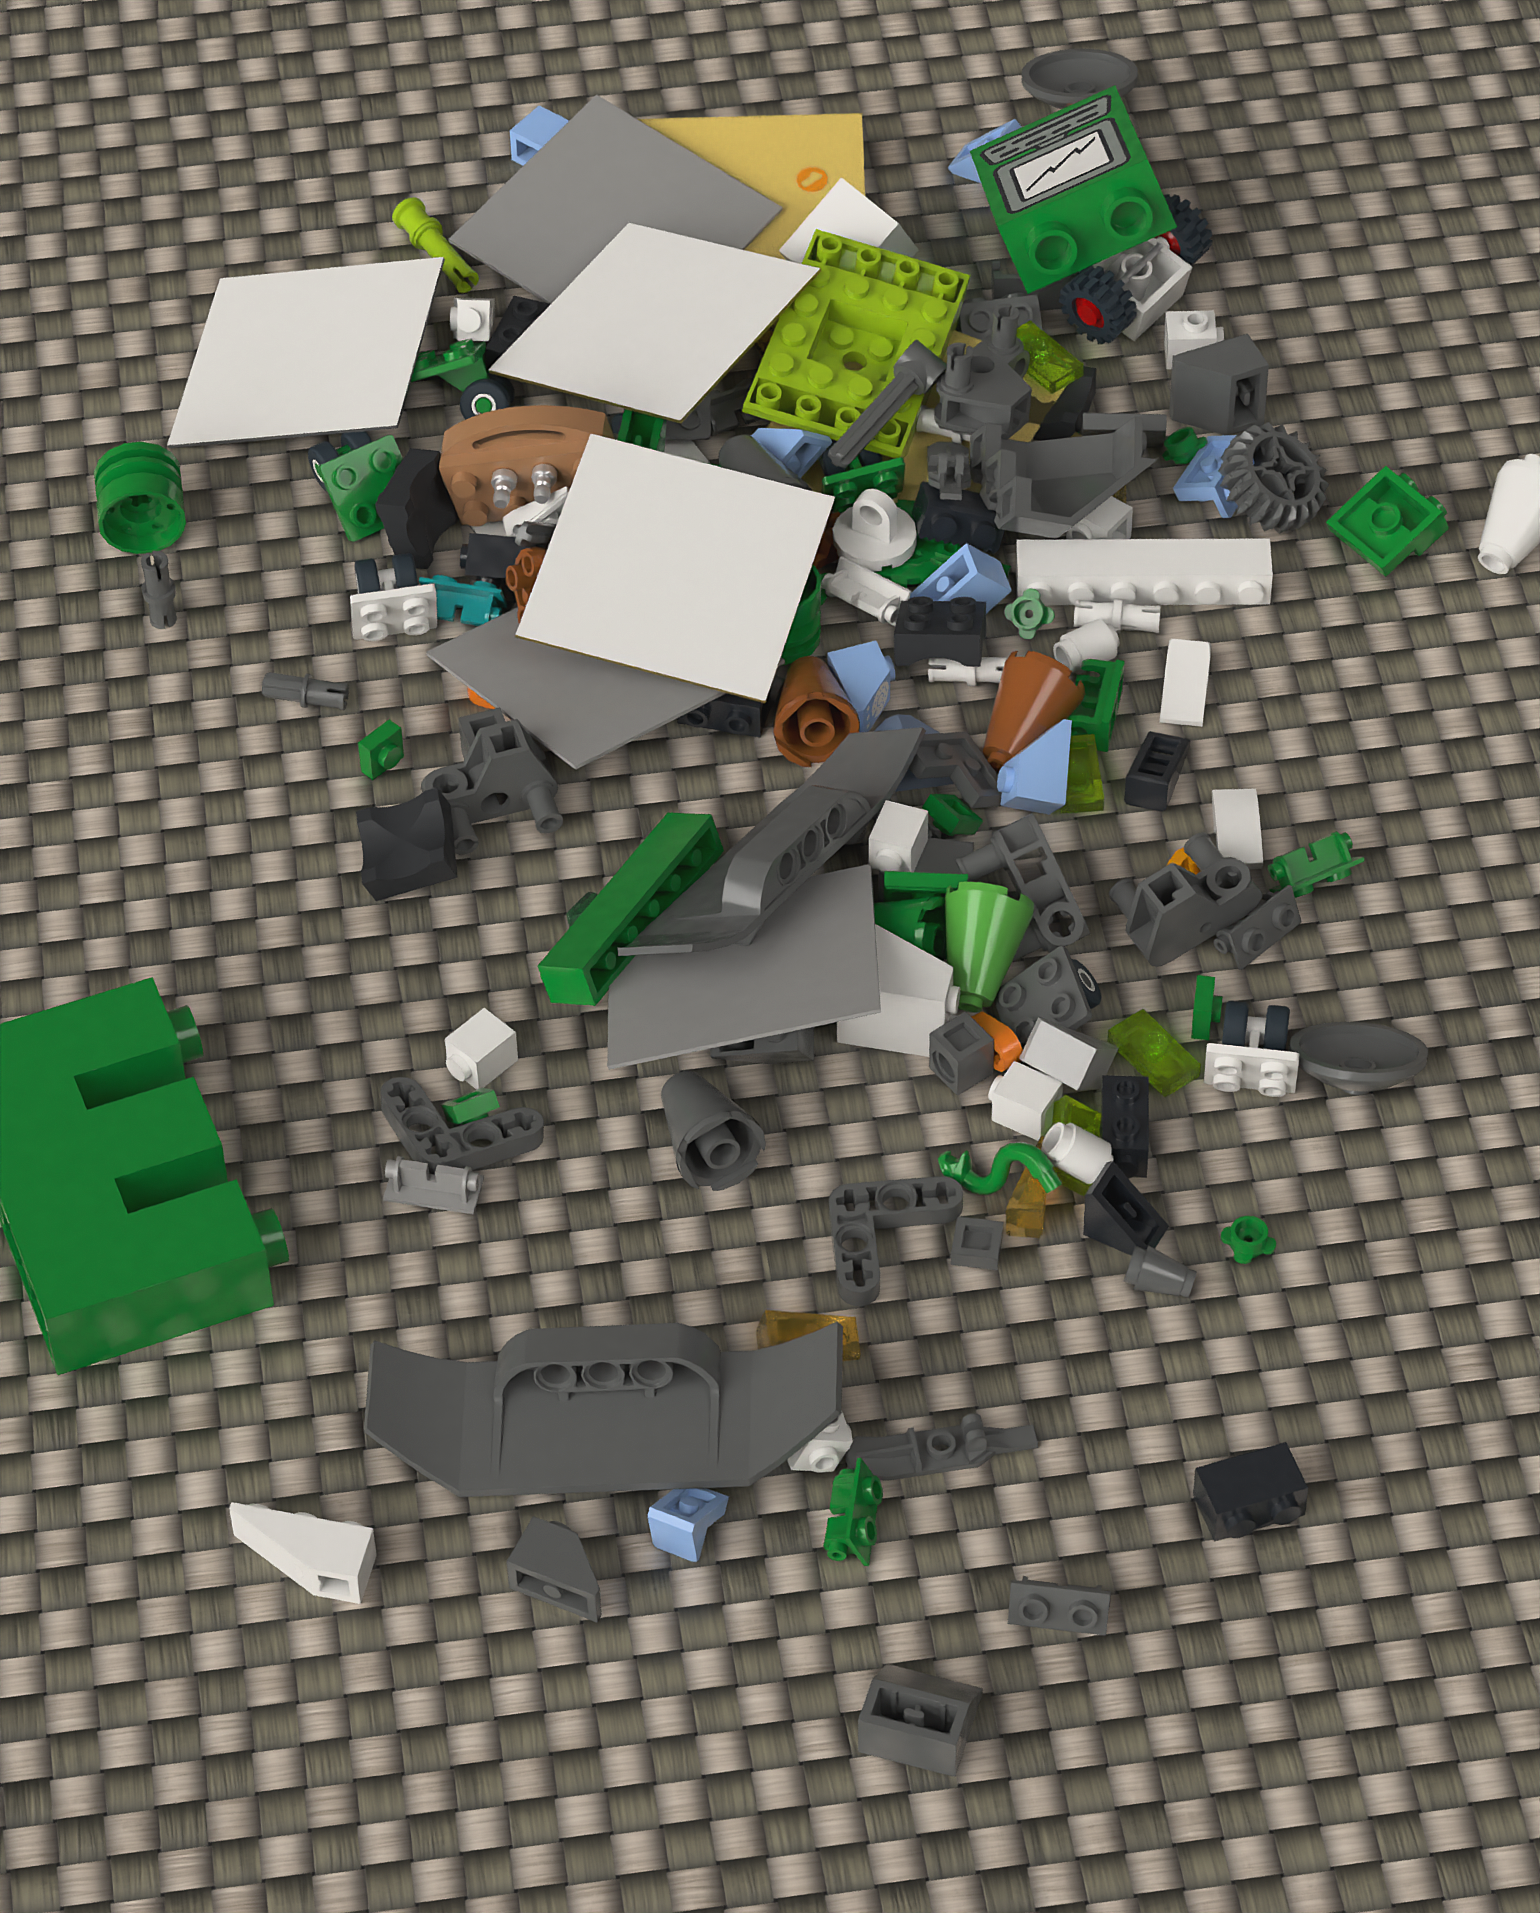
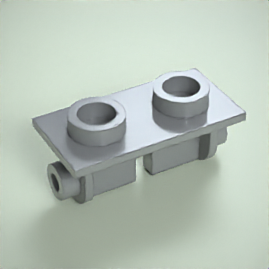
M398 1156L396 1160L388 1159L386 1163L385 1177L389 1178L383 1201L474 1215L484 1175L472 1172V1168L467 1166L463 1169L437 1165L435 1175L429 1174L428 1163L404 1160V1157Z

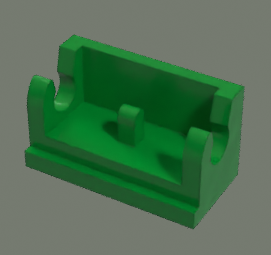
M1097 659L1082 661V670L1087 672L1094 671L1100 674V676L1077 675L1075 685L1077 686L1081 680L1085 687V696L1081 704L1067 718V720L1072 721L1070 747L1108 752L1123 692L1125 661L1116 660V662Z

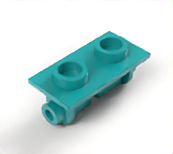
M434 575L432 579L419 577L420 585L435 584L438 620L453 622L456 608L459 607L463 608L460 619L461 623L480 626L502 615V608H507L508 604L502 590L492 583L476 581L473 585L462 584L444 575Z

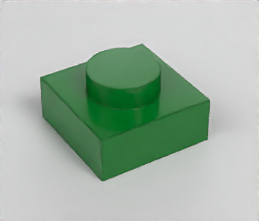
M390 719L358 742L361 772L370 779L374 780L386 770L394 768L404 757L401 727Z
M930 794L922 806V809L927 810L928 814L934 819L932 821L933 825L949 836H955V834L975 835L983 823V820L953 794Z
M1197 975L1191 1039L1209 1040L1211 1022L1220 1023L1223 996L1214 995L1215 977Z
M480 1088L442 1103L441 1107L448 1122L462 1123L464 1125L489 1117L488 1112L499 1108L500 1105L494 1090Z

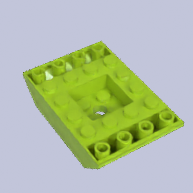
M815 229L801 264L820 269L783 308L744 402L742 412L796 429L826 435L830 439L838 441L895 378L894 365L916 339L941 360L944 359L952 335L955 332L970 281V275ZM856 362L862 365L863 368L853 371L846 368L844 364ZM933 387L927 394H913L874 437L875 440L872 439L864 449L895 459L907 456L917 431L920 409L922 405H927Z

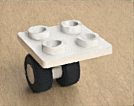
M411 553L394 555L392 557V568L377 570L376 562L372 558L355 562L354 568L358 594L350 596L353 639L379 641L387 637V635L400 633L421 635L429 631V629L437 628L435 584L418 586L415 561Z
M1228 1001L1225 1010L1222 1044H1207L1204 1083L1213 1085L1215 1089L1224 1092H1235L1240 1088L1256 1089L1259 1093L1270 1097H1280L1286 1093H1295L1300 1054L1286 1051L1290 1009L1287 1006L1269 1005L1266 1018L1248 1016L1249 1004L1247 1002Z

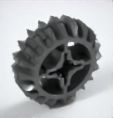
M1269 422L1259 427L1254 424L1243 433L1237 434L1230 441L1231 444L1224 450L1221 456L1223 463H1221L1218 472L1224 476L1220 486L1230 491L1226 501H1233L1239 506L1237 514L1246 513L1249 516L1250 525L1260 522L1264 532L1274 528L1279 534L1288 529L1291 531L1299 529L1317 515V511L1327 499L1324 493L1329 484L1323 479L1327 469L1317 464L1320 455L1312 454L1308 449L1310 442L1302 443L1298 440L1297 431L1287 434L1283 424L1273 428Z

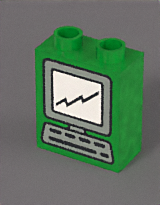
M1115 85L970 150L996 225L1027 294L1177 228Z

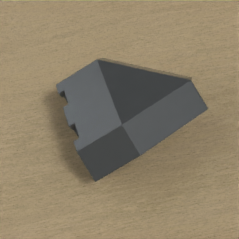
M1139 416L1133 417L1117 431L1110 434L1023 442L1002 439V425L985 423L970 436L969 467L973 483L982 485L979 494L987 509L997 512L994 522L998 529L1051 538L1060 537L1157 460L1142 457L1146 449L1147 437L1143 432V417Z

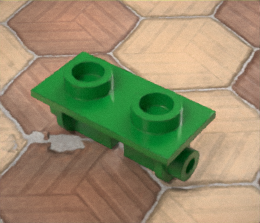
M1335 831L1308 844L1313 856L1311 861L1308 859L1305 847H1299L1275 857L1273 863L1268 865V872L1274 881H1279L1280 885L1269 890L1272 893L1275 891L1280 892L1287 885L1292 886L1295 898L1314 891L1313 883L1326 878L1327 882H1334L1351 875L1350 867L1360 864L1365 860L1363 857H1351L1349 850L1352 849L1353 843L1350 836L1346 832L1340 834Z
M857 1458L855 1470L842 1469L839 1475L833 1479L829 1510L833 1515L843 1513L845 1515L828 1518L823 1547L827 1551V1556L832 1560L842 1561L846 1559L847 1555L856 1554L864 1566H869L871 1547L875 1545L877 1540L875 1519L877 1505L881 1504L883 1499V1489L880 1479L873 1475L862 1458Z

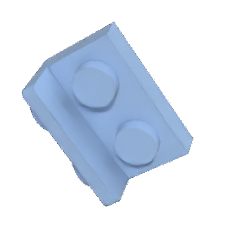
M1236 435L1208 436L1206 438L1208 443L1198 450L1173 487L1178 501L1206 502L1214 500L1221 517L1231 518L1238 505L1233 501H1226L1230 491L1220 486L1224 476L1218 470L1221 467V463H1223L1221 456L1224 450L1231 444L1230 441Z

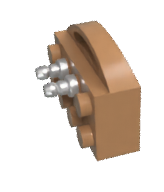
M519 406L485 412L461 421L444 432L439 470L461 524L478 527L486 522L503 521L504 516L532 501L545 504L550 498V493L563 487L570 488L590 434L615 440L606 414L568 406Z

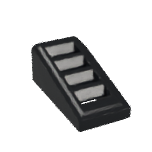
M1152 731L1148 732L1126 775L1125 803L1131 806L1161 812L1165 811L1189 751L1190 740Z

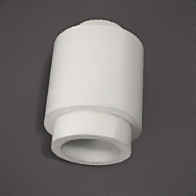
M1097 619L1062 635L1060 642L1055 643L1053 646L1054 657L1058 662L1067 666L1072 673L1082 674L1086 672L1081 669L1083 660L1097 659L1109 661L1117 656V647H1119L1120 641L1112 625L1105 624L1102 620Z
M1058 1122L1054 1124L1047 1132L1041 1150L1047 1155L1054 1167L1086 1184H1092L1106 1162L1113 1161V1156L1111 1155L1112 1148L1109 1142L1073 1123L1065 1125Z

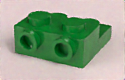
M1387 466L1382 468L1326 521L1329 531L1385 577L1412 552L1418 556L1422 555L1449 529L1444 517L1447 515L1444 506L1433 496H1429L1426 499L1418 492L1417 485L1408 475L1403 472L1397 475Z

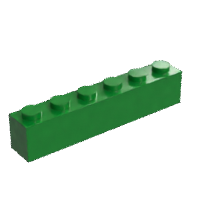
M668 812L538 964L540 977L551 1003L590 1006L598 1004L608 992L612 982L636 956H618V948L631 944L638 934L709 870L724 852L712 814Z

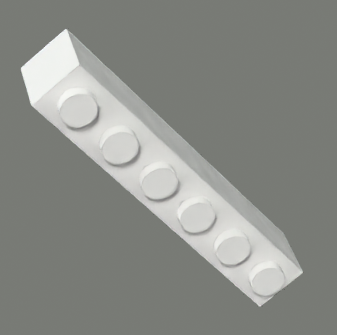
M1270 539L1017 540L1016 596L1017 598L1023 596L1026 589H1036L1040 592V600L1044 605H1075L1076 600L1114 603V599L1123 600L1122 604L1260 605L1270 604L1273 573Z

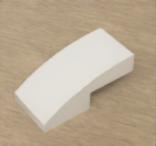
M1256 789L1212 790L1216 848L1224 858L1232 857L1241 860L1249 869H1262L1263 850Z

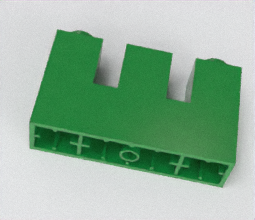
M153 977L0 1024V1224L57 1376L274 1306L269 1268L289 1261L286 1240L274 1209L269 1208L251 1214L237 1179L228 1182L221 1140L195 1078L190 1077L186 1079L183 1063L204 1056L194 1017L188 1005L166 1011Z

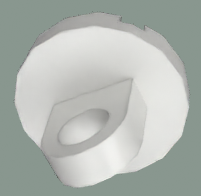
M866 489L854 502L853 507L848 508L837 518L833 527V544L837 549L839 557L843 556L872 572L882 571V566H889L891 564L893 569L902 565L913 555L917 545L915 522L907 512L896 507L893 500L887 494L876 489Z

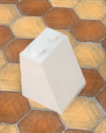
M840 178L779 250L787 261L801 264L815 229H819L908 257H913L918 252V248L898 222L843 178Z
M875 924L881 1013L837 1022V1043L929 1057V1033L958 1016L953 1014H956L958 1010L960 987L953 986V967Z

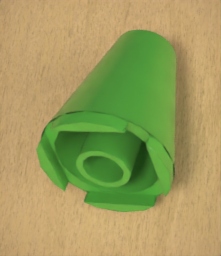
M959 882L957 891H954L951 885L947 887L945 896L947 964L953 967V986L960 987L958 1009L978 1013L982 1011V1007H989L993 1004L1033 918L1034 902L1022 893L1018 901L1007 897L1008 888L995 884Z

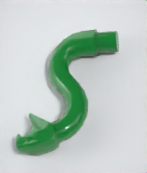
M1024 1142L1009 1143L1001 1147L993 1160L991 1173L985 1177L979 1176L973 1171L968 1150L963 1152L960 1158L952 1156L951 1150L940 1154L938 1158L941 1172L945 1177L955 1179L966 1190L979 1195H990L1001 1190L1007 1182L1011 1164L1014 1161H1020L1024 1164L1034 1179L1037 1178L1046 1193L1051 1192L1062 1184L1053 1170V1163L1047 1155L1036 1146Z

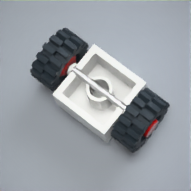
M1164 194L1177 228L1079 271L1061 289L1060 293L1062 295L1059 297V303L1064 304L1061 310L1063 314L1070 315L1067 321L1070 325L1075 323L1078 326L1076 331L1080 335L1085 332L1087 333V340L1093 342L1096 339L1098 344H1104L1105 342L1109 344L1121 333L1135 341L1183 296L1193 268L1192 265L1212 245V240L1209 239L1212 236V231L1205 229L1209 223L1206 218H1199L1198 215L1201 211L1197 207L1194 210L1190 208V201L1185 199L1181 202L1178 195L1174 194L1170 197L1169 194Z

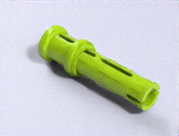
M411 197L399 203L392 214V221L400 229L406 230L409 234V241L415 248L425 250L431 258L444 257L445 261L442 271L459 292L466 293L471 291L473 288L464 278L468 277L476 286L479 276L443 236L441 223L436 218L429 217L425 212V205L419 198Z

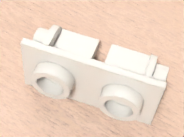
M843 556L839 558L836 573L834 575L827 573L821 583V587L826 590V595L830 597L836 596L877 617L879 622L883 624L889 623L895 627L901 601H908L911 594L910 590Z

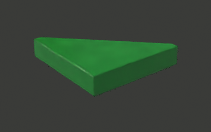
M885 871L884 902L928 896L941 897V893H946L947 887L950 885L954 891H957L959 882H968V874Z

